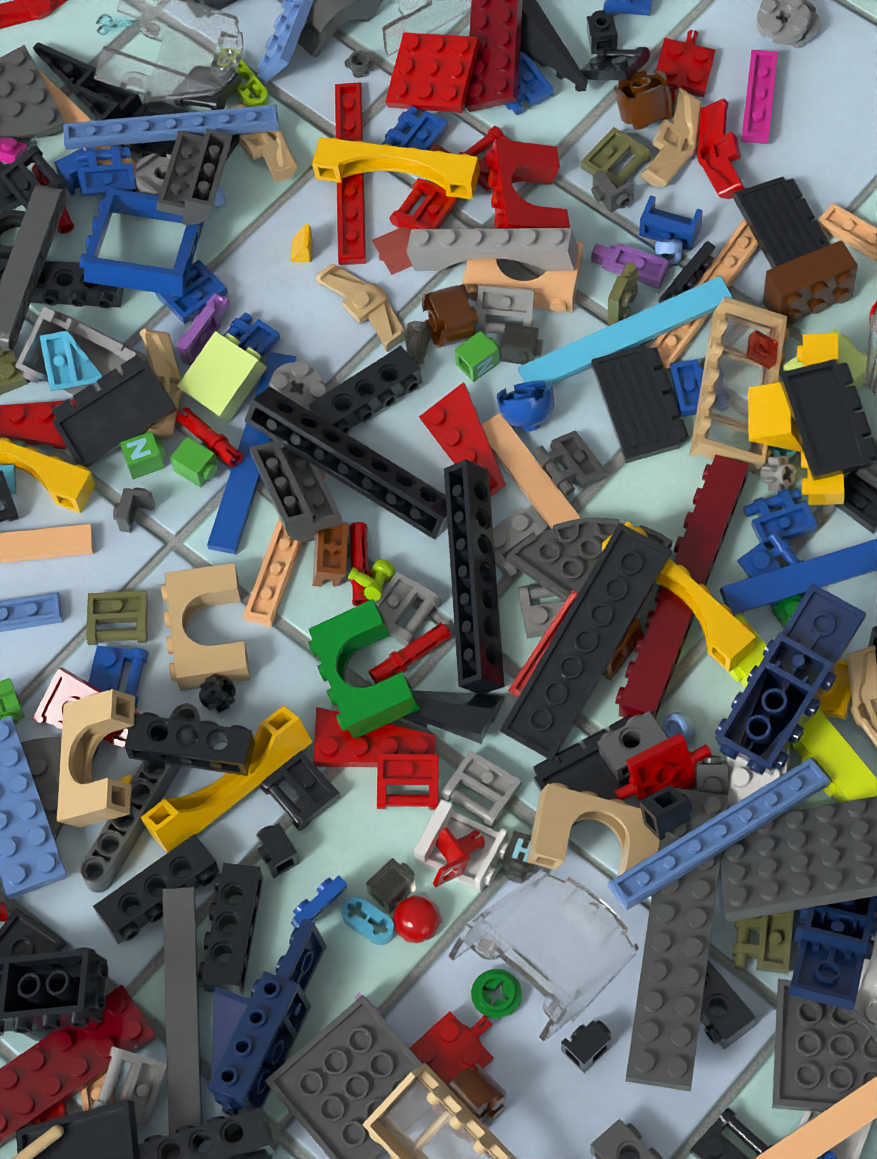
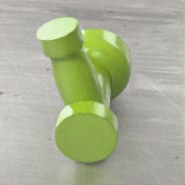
M384 559L377 560L371 570L374 578L358 572L354 567L348 575L349 579H354L365 587L364 595L369 600L378 601L383 594L382 587L384 583L389 582L396 573L395 566Z

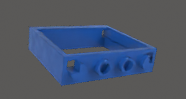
M108 188L105 198H101L99 201V216H95L93 219V234L87 237L86 254L82 253L80 258V267L84 268V282L183 297L204 222L196 225H186L173 269L98 258L112 213L182 223L183 216L156 210L159 197L157 195Z

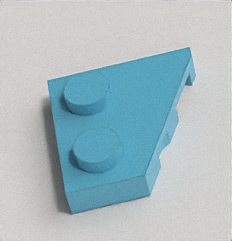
M68 331L40 336L50 391L97 383V380L103 377Z

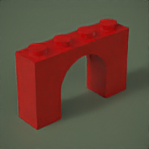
M495 139L491 149L487 150L485 155V165L489 167L488 186L492 187L491 206L495 208L496 214L494 220L495 229L570 228L567 209L533 205L522 199L512 185L516 182L552 185L560 168L557 146Z

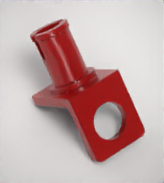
M447 827L441 830L435 845L449 864L438 870L432 883L435 888L461 876L470 860L469 854L485 847L483 835L475 839L476 836L480 835L478 830H474L459 839H456Z

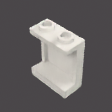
M441 799L413 851L415 863L437 873L441 867L449 864L435 845L441 830L447 827L456 839L474 830H478L480 835L476 836L475 839L483 835L485 847L469 854L470 860L463 874L452 880L481 893L485 885L490 886L497 872L495 866L499 858L504 859L510 849L511 843L508 842V831L502 828L500 832H497L453 811L452 804Z

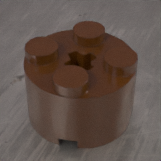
M654 70L655 75H647L646 71L636 72L627 81L619 80L618 88L614 87L621 120L626 124L633 125V128L636 130L648 127L649 123L669 119L673 116V102L667 76L661 71Z
M464 284L424 294L422 297L423 312L428 310L429 318L425 320V324L432 342L435 346L439 345V348L467 341L475 335L473 324L478 322V316L474 306H469L467 301L468 294Z
M478 1063L474 1064V1071L470 1067L464 1069L447 1085L483 1124L489 1118L492 1121L498 1118L506 1108L503 1104L506 1099V1091ZM439 1104L432 1107V1111L438 1117L444 1111ZM449 1122L446 1124L460 1139L465 1138L468 1142L473 1141L462 1128L456 1130Z

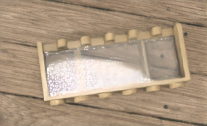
M724 297L716 307L712 317L689 456L700 455L714 459L715 455L748 464V470L752 471V474H755L762 465L768 462V457L771 454L768 445L749 441L748 389L754 386L780 382L779 369L785 360V352L782 350L789 335V328H786L788 316L728 297Z
M426 1063L410 1072L362 1124L368 1130L370 1137L376 1143L381 1144L391 1155L392 1159H517L476 1115H473L468 1107Z

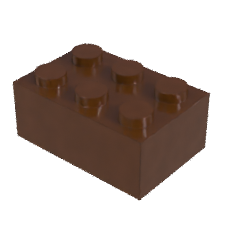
M842 240L766 271L763 303L767 310L788 316L787 324H794L804 316L812 313L818 314L826 307L836 303H844L853 297L858 264Z

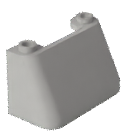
M44 306L15 367L24 371L22 376L30 381L38 383L39 379L49 382L40 336L63 331L69 332L102 376L115 368L123 376L124 372L120 365L135 355H138L142 362L149 360L147 355L68 315ZM93 383L98 391L101 390L98 383ZM90 384L63 390L75 395Z

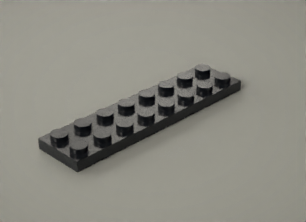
M619 522L499 730L501 733L551 761L553 758L555 759L671 557L672 550Z

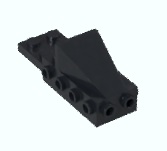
M86 947L76 950L0 957V1036H3L4 1032L14 1031L24 1034L35 1041H41L52 1032L64 1029L69 1025L74 1028H87L89 1023L102 1022V1014L106 1006L104 995L105 980L109 973L107 960L97 954L94 949Z

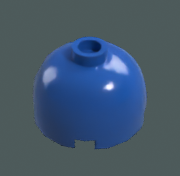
M545 381L519 383L514 385L515 391L507 393L505 388L497 393V402L501 416L514 427L523 428L524 431L537 430L540 428V424L552 415L554 393L551 383L547 387H545Z

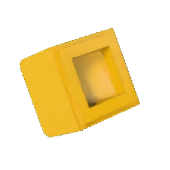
M305 224L292 239L291 262H310L312 259L313 238L309 224Z

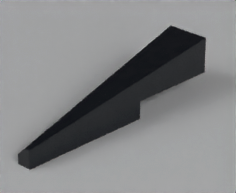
M523 0L520 51L543 68L547 65L556 71V77L560 80L564 78L570 80L575 84L576 91H586L587 79L536 0Z
M39 42L33 47L34 52L98 120L132 118L143 105L138 92L98 75L95 67Z
M413 690L420 709L401 719L425 728L429 724L482 744L491 723H494L505 697L489 694Z

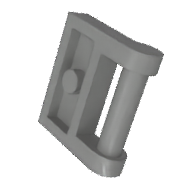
M479 284L476 310L478 322L475 325V334L481 331L483 334L487 332L521 335L524 339H531L535 289ZM486 315L523 318V325L488 322L485 317Z
M522 507L493 528L495 565L507 578L515 575L518 569L505 559L507 555L533 534L537 536L545 532Z
M397 571L383 590L381 598L375 601V603L382 612L390 635L402 645L407 646L413 642V635L433 608H437L442 599L437 593ZM419 597L423 602L404 629L398 626V623L416 598Z
M527 586L518 587L527 639L541 637L545 634L565 602L531 606L530 600L556 595L543 586L528 588Z
M470 750L443 788L441 797L448 802L451 800L484 819V824L493 828L522 786V781ZM462 783L495 804L489 809L459 791L458 788Z
M112 1046L109 1054L112 1058L98 1101L94 1100L92 1109L111 1103L124 1061L131 1062L119 1101L126 1099L134 1101L136 1123L148 1126L167 1063Z

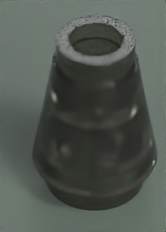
M412 321L407 324V328L404 330L406 352L417 365H421L424 363L432 332L429 330V324L421 321Z

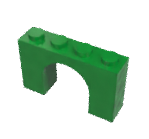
M373 599L308 629L312 640L308 641L309 647L314 657L319 656L321 664L317 666L323 681H328L331 687L327 690V694L332 705H338L340 711L336 715L339 725L343 731L348 730L354 739L420 709L411 684L403 672L373 686L364 688L353 687L345 682L346 666L352 656L359 650L391 636L382 612Z

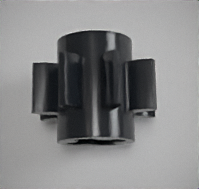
M213 674L206 678L204 683L199 685L201 688L199 692L200 702L208 710L216 707L218 713H221L230 708V704L236 701L234 699L236 694L235 686L225 676L219 679L217 674Z

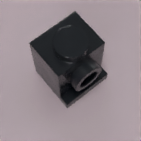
M599 10L595 11L591 16H587V34L591 55L597 54L601 46L617 49L618 33L613 13L607 14L605 11ZM610 39L608 41L597 42V40Z
M672 785L639 801L644 825L659 840L665 838L666 832L691 820L690 810H692V805L689 798L684 793L680 794Z
M280 823L274 826H266L258 831L256 836L261 846L257 850L265 864H268L273 878L300 864L298 853Z
M593 1020L587 1026L582 1024L571 1035V1042L567 1038L561 1041V1051L585 1073L611 1048V1032L600 1020L596 1022Z

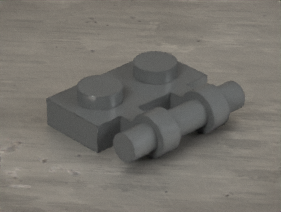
M576 430L553 439L550 445L552 451L547 452L543 446H539L534 451V454L539 459L538 464L543 470H547L553 477L552 482L557 489H562L565 495H570L575 490L571 481L575 480L583 488L605 479L607 474L606 469ZM561 461L566 470L562 471L556 463Z

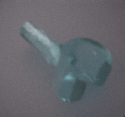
M102 14L96 24H102L97 29V33L106 35L111 28L134 27V20H113L108 14Z

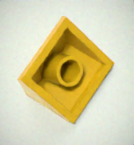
M781 383L750 387L748 389L749 441L801 452L803 449Z

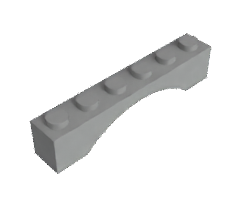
M572 228L411 229L407 247V254L415 271H442L448 266L462 261L482 258L520 261L547 271H574L578 253V245Z

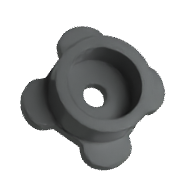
M362 50L353 52L345 60V67L350 68L355 78H361L367 71H373L376 68V64L370 60L369 54Z

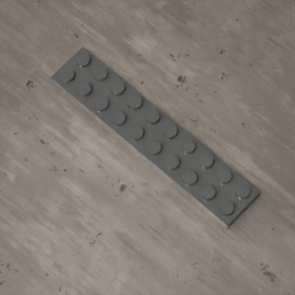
M675 788L680 794L684 793L689 798L692 805V810H690L691 820L666 832L665 838L659 840L658 851L725 811L729 796ZM721 853L651 896L626 1082L691 1092Z

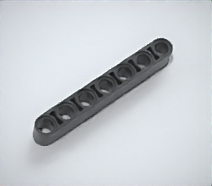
M36 185L31 195L0 281V350L13 351L16 346L66 202L64 189Z
M189 703L178 705L169 717L171 719L178 716L194 719L193 722H202L197 708ZM160 734L155 741H162L168 735ZM188 739L184 745H193L197 739ZM148 761L142 762L130 782V814L108 820L82 862L80 873L89 890L101 893L108 890L146 827L140 817L161 802L181 766ZM157 768L164 769L159 775H151ZM140 794H149L145 800H136ZM134 819L131 825L121 826L124 820ZM113 844L119 845L116 851L105 852L108 846ZM97 870L103 871L99 878H90L93 872Z

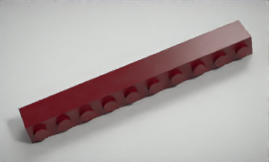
M715 455L711 465L706 464L702 475V480L705 481L703 488L696 489L693 498V504L696 506L693 513L688 511L683 525L686 532L684 537L678 536L674 547V553H677L673 562L676 565L684 566L697 584L707 586L746 483L749 466L748 464ZM659 585L654 602L658 603L655 611L650 610L646 618L645 627L648 628L646 635H640L637 641L635 652L638 653L636 661H630L627 667L625 678L628 681L626 687L620 686L616 696L615 704L619 705V716L623 718L626 716L631 718L637 714L643 715L650 711L656 720L695 617L694 612L679 596L662 585Z

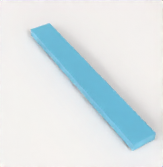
M719 276L518 367V372L524 383L545 381V387H547L549 383L554 384L592 367L591 359L634 348L713 312L724 297L731 299L733 297L722 277Z

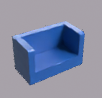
M650 195L640 218L639 236L656 241L663 239L681 240L682 248L692 250L702 225L703 210L697 209L693 219L656 209V197Z

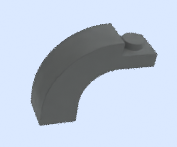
M318 0L310 9L306 19L308 22L303 28L297 43L311 56L318 57L331 36L340 26L352 19H362L369 22L383 0Z

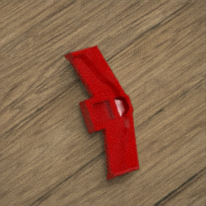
M13 0L0 4V29L33 20H41L49 16L51 12L67 0Z
M723 98L700 110L699 140L696 153L698 163L703 167L718 197L732 199L736 191L746 188L732 165V162L740 159L741 155L737 136L732 131L725 134L728 102Z

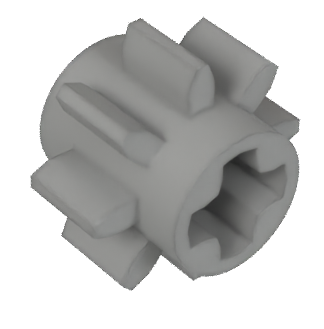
M768 457V462L762 466L760 476L762 482L769 484V491L789 490V485L795 482L797 472L795 465L788 464L789 457Z

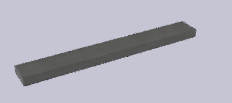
M194 887L163 889L169 1135L174 1134L176 1129L183 1126L192 1125L197 1127L202 1125L196 899Z

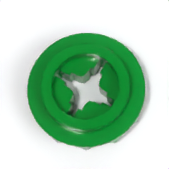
M491 969L483 972L476 978L472 985L471 998L475 1009L486 1018L491 1017L500 1020L502 1017L511 1016L516 1008L520 1006L522 990L519 981L513 974L502 969ZM502 984V995L506 999L498 998L491 1005V995L487 991L495 992Z

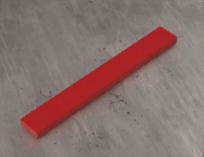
M361 82L335 84L336 138L340 140L363 141ZM364 173L345 177L342 183L337 182L339 265L366 264Z

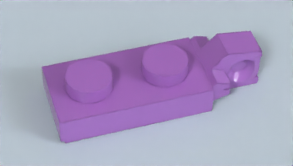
M619 243L617 246L611 245L610 248L595 244L591 254L592 262L602 265L603 269L621 275L627 263L633 262L639 272L638 281L660 288L670 261Z
M215 293L206 302L207 305L203 311L195 317L187 333L181 336L177 348L183 363L191 366L213 333L217 332L221 327L220 319L231 306L228 298Z

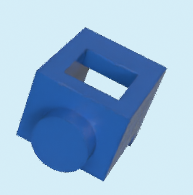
M80 148L76 151H84V149ZM75 152L54 162L58 176H62L67 181V191L71 196L75 195V189L80 187L78 167H88L87 162H76Z

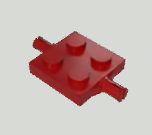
M693 30L687 32L685 42L664 38L656 71L666 74L669 89L672 92L673 105L675 102V91L678 88H682L694 96L704 98L716 50L696 45L699 35L696 30L694 31L693 38H691Z
M679 733L627 759L626 763L630 773L629 784L614 790L616 799L625 800L636 795L640 806V800L669 785H672L674 788L687 790L696 786V763L712 756L709 747L705 744L690 752L686 740Z
M449 1011L409 1049L422 1064L426 1063L448 1085L464 1069L470 1067L474 1071V1064L476 1063L484 1069L493 1061L494 1057L483 1047L479 1039L485 1031L492 1027V1024L489 1020L487 1021L485 1016H482L478 1022L469 1028Z

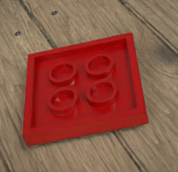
M403 32L385 101L386 105L389 108L409 109L411 106H414L418 110L463 113L480 45L478 37Z

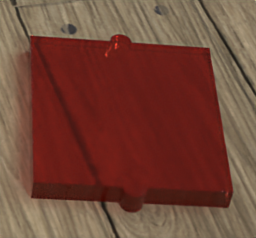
M405 227L398 228L372 240L379 253V260L384 262L391 275L413 266L407 254L411 230Z

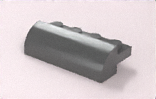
M206 129L204 136L178 131L157 200L156 210L183 216L182 224L196 225L207 220L212 212L233 134Z
M276 441L250 447L251 457L285 531L292 539L301 542L314 541V532L342 525L341 514L318 467L288 448L280 447Z

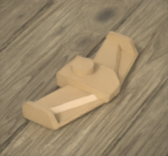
M678 88L675 91L672 123L665 119L660 124L652 145L660 149V151L640 174V178L655 187L667 186L684 163L693 156L697 147L696 140L702 101L682 88Z
M239 104L227 109L243 108L246 106L244 104ZM280 129L279 131L246 133L240 136L239 145L253 160L264 156L275 183L289 179L294 175L298 166L286 143L285 135Z
M335 264L329 265L317 274L316 278L319 285H324L345 298L342 301L343 308L359 324L369 319L386 352L408 336L388 302V294L378 285L367 284Z
M144 328L140 331V336L143 338L148 360L179 410L181 396L184 392L177 387L182 378L170 334ZM178 410L145 430L144 434L152 431L155 440L173 438Z
M873 645L846 654L852 697V706L850 708L855 723L865 730L877 748L876 648Z

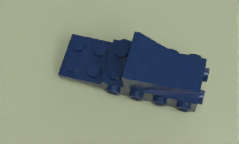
M811 583L782 633L779 632L775 640L771 639L763 652L765 657L759 667L755 665L747 678L749 683L743 693L739 692L731 704L733 709L728 718H723L715 731L717 735L715 739L718 745L721 746L719 751L733 760H736L737 756L748 762L747 768L761 776L764 772L772 776L776 769L781 771L789 758V755L786 754L791 743L796 745L805 731L802 725L809 718H813L821 706L820 695L823 690L828 692L837 678V675L834 674L835 667L865 619L866 612Z
M877 896L801 909L799 918L805 919V924L798 922L794 941L800 942L789 995L854 1010L864 959L871 960L875 941L869 940V937H875L877 932V917H874V913H877Z
M303 919L299 928L296 927L293 930L289 941L290 947L286 955L281 956L277 963L276 975L264 971L261 979L256 980L253 984L251 999L217 986L214 990L212 1079L208 1088L215 1096L214 1101L223 1107L222 1111L229 1116L237 1115L239 1110L253 1106L263 1109L272 1090L265 1080L285 1063L311 1008L304 993L327 947L314 922Z

